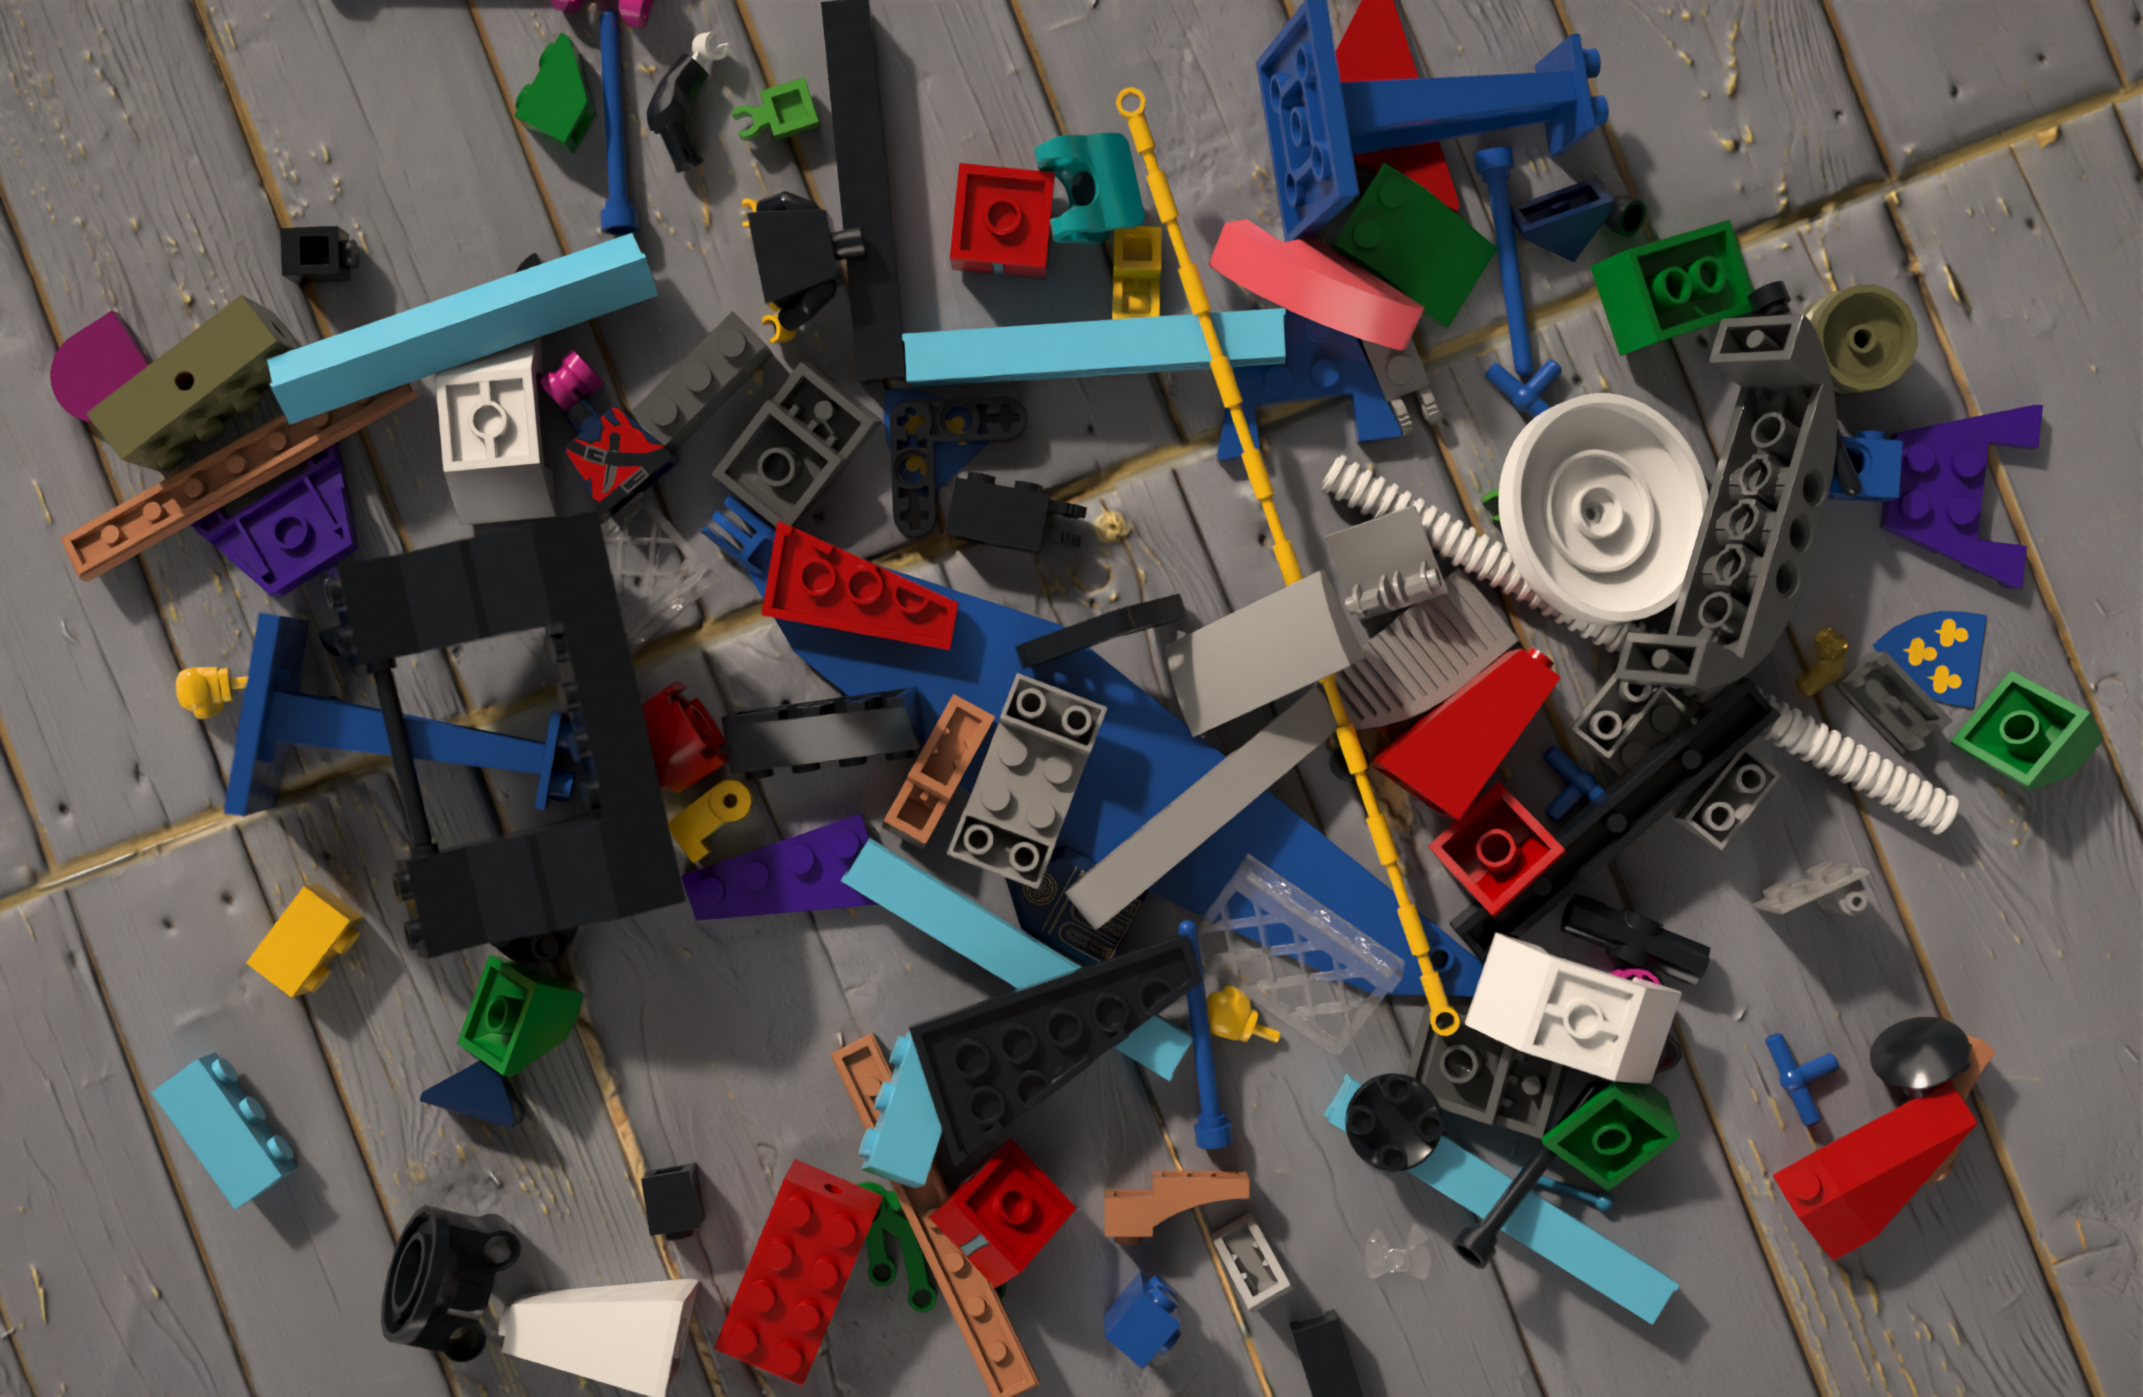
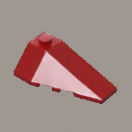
M1949 1080L1934 1088L1929 1095L1915 1098L1816 1150L1772 1176L1798 1219L1832 1261H1835L1877 1238L1936 1169L1945 1162L1978 1125V1121L1952 1081Z

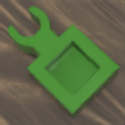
M805 77L759 91L764 105L758 107L742 105L736 107L731 112L734 120L743 117L753 119L751 128L738 132L742 141L754 140L764 130L769 128L772 129L774 138L778 141L821 127Z

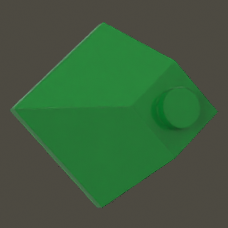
M2010 670L1952 738L1950 743L1955 748L2025 788L2033 790L2073 776L2104 738L2091 712Z
M489 954L457 1044L503 1076L512 1077L568 1039L573 1023L579 1016L580 1004L584 993L557 977Z
M1614 1081L1541 1139L1544 1146L1605 1190L1610 1191L1681 1136L1668 1098L1650 1084Z

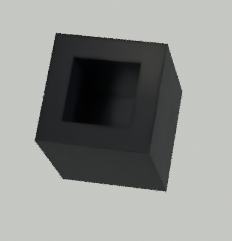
M691 1163L649 1170L641 1178L650 1236L664 1234L666 1241H672L694 1235L693 1229H697L705 1220L697 1164Z

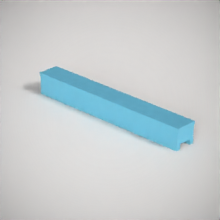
M630 233L267 359L272 380L270 386L289 424H293L658 296V292L644 253H641L633 234Z
M1285 308L1209 313L1223 355L1228 356L1231 367L1285 364ZM1193 314L902 334V341L905 344L906 379L908 383L912 382L913 388L1211 369L1209 362L1212 361L1198 317L1193 316Z
M871 838L868 839L849 872L846 871L841 879L843 883L1017 989L1082 968ZM1158 1014L1130 1033L1129 1037L1114 1048L1168 1081H1171L1174 1076L1173 1071L1193 1038L1189 1036L1186 1030Z
M1347 1073L1343 1078L1342 1086L1324 1113V1116L1329 1118L1328 1121L1344 1132H1346L1345 1116L1349 1101L1356 1090L1363 1084ZM1442 1134L1437 1147L1423 1163L1406 1170L1483 1219L1515 1179L1445 1134ZM1532 1189L1501 1229L1652 1325L1673 1291H1677L1680 1286L1665 1272Z

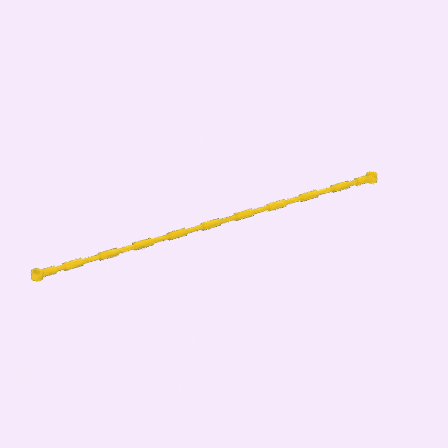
M1125 88L1118 94L1116 106L1119 114L1128 123L1137 153L1143 156L1149 174L1146 176L1152 197L1161 223H1166L1181 267L1178 269V273L1193 316L1198 317L1212 358V361L1209 363L1224 407H1229L1244 451L1241 457L1255 498L1261 501L1275 545L1272 547L1287 587L1304 578L1291 540L1287 541L1272 498V495L1275 493L1260 449H1255L1240 405L1243 399L1229 358L1223 355L1209 314V311L1212 309L1196 263L1192 264L1177 220L1180 218L1165 171H1160L1153 150L1156 148L1144 113L1146 110L1145 97L1137 88ZM1128 96H1135L1141 102L1140 107L1134 112H1127L1122 108V103ZM1335 672L1318 680V682H1323L1338 726L1335 728L1346 764L1350 774L1355 776L1368 814L1366 822L1381 865L1386 866L1400 907L1397 909V913L1412 955H1416L1423 974L1420 976V980L1431 1009L1429 1014L1430 1024L1437 1034L1448 1036L1457 1031L1460 1019L1456 1010L1449 1005L1439 973L1434 971L1427 952L1430 950V946L1416 905L1411 904L1397 864L1399 856L1385 815L1380 813L1366 773L1368 765L1354 724L1348 721L1334 680L1337 677ZM1442 1012H1448L1453 1015V1021L1447 1027H1440L1435 1022L1436 1017Z

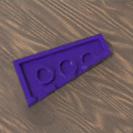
M862 813L681 876L696 921L878 905L875 901L841 881L845 872H849L868 839L871 838Z

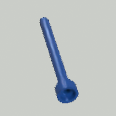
M604 9L599 15L609 200L605 201V209L600 211L601 231L609 235H627L640 231L639 211L633 207V201L628 199L618 15L612 9Z
M1496 147L1475 153L1474 159L1476 173L1482 175L1483 183H1488L1514 369L1518 375L1527 376L1533 371V359L1507 179L1511 178L1510 170L1514 168L1512 147Z
M1185 920L1180 923L1178 934L1186 933L1188 935L1202 978V982L1186 993L1202 1111L1197 1116L1198 1123L1194 1125L1196 1146L1199 1148L1217 1149L1231 1145L1234 1142L1232 1121L1227 1119L1226 1113L1220 1109L1197 926L1193 921Z

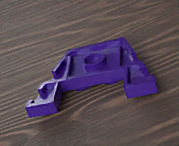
M2036 404L1892 434L1890 440L1903 441L1899 498L1883 503L1880 528L1934 554L1939 553L1960 563L1961 567L1974 573L1986 575L2008 589L2022 588L2027 546L1978 539L1988 446L1996 445L2028 450L2038 448L2043 405Z
M339 442L306 459L309 464L308 469L235 515L229 517L225 508L221 507L190 525L202 537L222 551L230 561L266 592L278 599L359 549Z

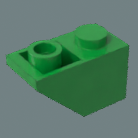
M560 33L555 44L551 42L543 50L539 59L540 70L533 83L526 84L520 91L515 104L517 111L514 116L526 129L574 155L594 121L597 112L580 52L569 36Z

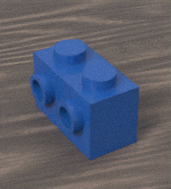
M1140 1271L1104 1313L1105 1338L1141 1369L1145 1368L1157 1352L1165 1355L1181 1335V1332L1178 1330V1327L1181 1325L1178 1311L1179 1304L1173 1298L1177 1294L1176 1291L1160 1276L1155 1274L1150 1279Z

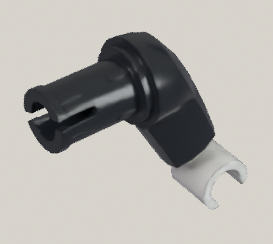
M716 31L702 33L694 38L692 42L694 55L691 57L683 53L658 82L647 108L649 130L661 135L675 166L676 173L690 169L683 150L690 165L693 164L696 167L704 162L686 122L689 121L688 116L692 113V99L709 76L703 68L704 64L724 59L729 52L730 47L728 43L718 45L713 51L710 50L709 42L716 34Z

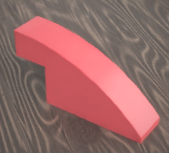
M1247 219L1224 224L1208 264L1209 267L1235 283L1296 314L1351 336L1400 351L1406 349L1425 308L1315 237L1281 242Z

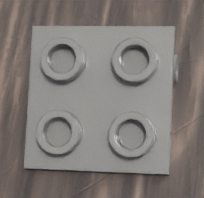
M1415 505L1325 536L1349 596L1345 598L1347 611L1350 616L1356 615L1359 622L1449 592Z
M1833 861L1824 862L1807 870V879L1791 885L1790 881H1784L1770 886L1763 891L1765 898L1752 903L1756 909L1784 914L1815 900L1817 905L1824 910L1857 916L1867 909L1869 903L1868 895L1860 879L1871 874L1869 869L1851 867L1849 863L1835 865Z

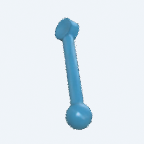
M1521 1166V1167L1518 1169L1517 1175H1518V1173L1522 1170V1168H1523L1524 1166ZM1541 1176L1536 1183L1595 1203L1596 1207L1601 1211L1611 1209L1614 1203L1613 1197L1607 1192L1595 1194L1545 1176Z

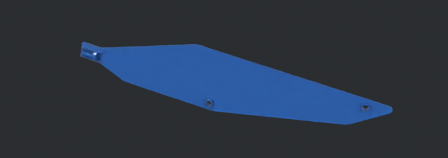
M729 495L723 503L758 532L753 536L720 510H717L711 518L745 546L743 550L738 549L708 525H705L700 532L746 569L764 600L776 531ZM886 567L883 568L959 602L951 650L774 618L793 651L848 696L917 686L925 743L919 749H915L919 753H921L953 694L995 716L992 725L959 783L970 794L973 791L1017 673L1108 707L1054 848H1059L1066 845L1097 863L1226 758V756L1201 736L1193 737L1186 724L1090 647L1022 670L1015 646L1065 628L1062 625ZM1267 789L1147 888L1150 893L1370 994L1426 995L1420 980V976L1423 974L1417 957L1412 955L1397 913V909L1400 907L1394 891ZM1418 911L1430 946V950L1427 951L1429 958L1436 950H1444L1446 952V958L1443 963L1439 965L1432 964L1434 971L1439 973L1446 996L1474 997L1485 964Z

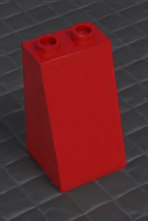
M1531 647L1527 652L1523 649L1504 652L1461 689L1437 704L1374 753L1370 758V765L1443 818L1460 820L1560 680L1561 676L1551 670L1554 662L1543 653Z

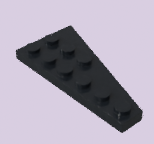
M1186 933L909 1025V1031L954 1168L988 1140L991 1141L1003 1132L1008 1125L1029 1109L1035 1108L1092 1065L1094 1060L1110 1048L1116 1047L1129 1037L1130 1033L1147 1020L1157 1016L1202 982Z

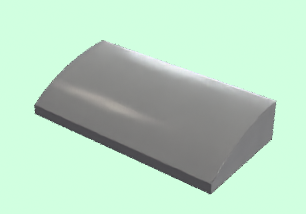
M1324 569L1166 645L1167 660L1174 690L1193 737L1366 658Z

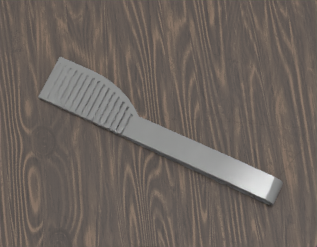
M1460 566L1444 578L1448 593L1411 605L1361 647L1366 658L1336 672L1337 677L1334 678L1348 721L1349 723L1353 722L1356 731L1379 728L1427 711L1461 689L1519 640ZM1317 682L1064 892L1094 930L1108 922L1336 732L1335 728L1338 726L1323 682Z

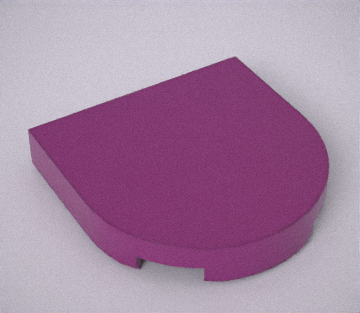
M111 310L71 336L58 349L50 371L52 390L59 404L69 414L83 421L93 423L86 413L151 363L119 313Z

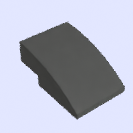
M800 362L775 397L768 399L712 472V475L775 527H777V521H782L794 527L851 462L883 420L812 362Z
M1426 1004L1406 1075L1417 1079L1427 1086L1438 1101L1440 1109L1486 1124H1496L1539 1139L1550 1132L1568 1066L1522 1052L1465 1024L1467 1014L1457 1012L1460 1019L1457 1031L1448 1036L1439 1035L1432 1029L1429 1021L1431 1009L1429 1004ZM1442 1012L1436 1017L1435 1022L1440 1027H1447L1452 1023L1453 1015L1448 1012Z

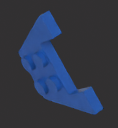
M1286 308L1284 324L1285 364L1233 368V373L1243 399L1240 405L1255 449H1260L1255 407L1348 395L1351 396L1357 444L1399 439L1401 437V429L1388 402H1386L1357 338L1324 326ZM1229 407L1225 409L1217 450V462L1242 459L1241 454L1244 453Z

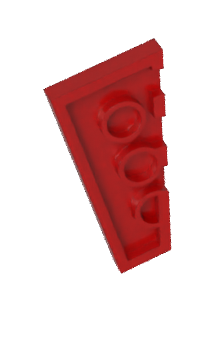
M777 521L761 612L762 616L951 650L959 602L782 521Z

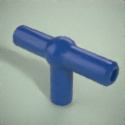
M1547 360L1529 382L1523 385L1499 363H1494L1485 373V378L1513 401V405L1517 410L1527 412L1531 417L1535 418L1551 408L1540 399V396L1562 373V368L1556 361Z
M1557 746L1550 747L1543 755V760L1569 783L1545 809V814L1555 823H1559L1583 797L1591 802L1604 791L1596 783V778L1591 772L1582 770Z
M1776 1033L1767 1037L1765 1043L1780 1073V1085L1789 1093L1803 1125L1809 1127L1819 1123L1822 1118L1806 1084L1839 1069L1837 1058L1833 1054L1827 1053L1798 1067L1783 1034Z

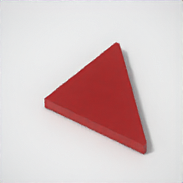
M1362 0L1335 51L1340 82L1419 79L1394 0ZM1439 141L1353 156L1355 165L1374 175L1378 173L1383 163H1386L1425 187L1452 211L1457 212L1460 204Z

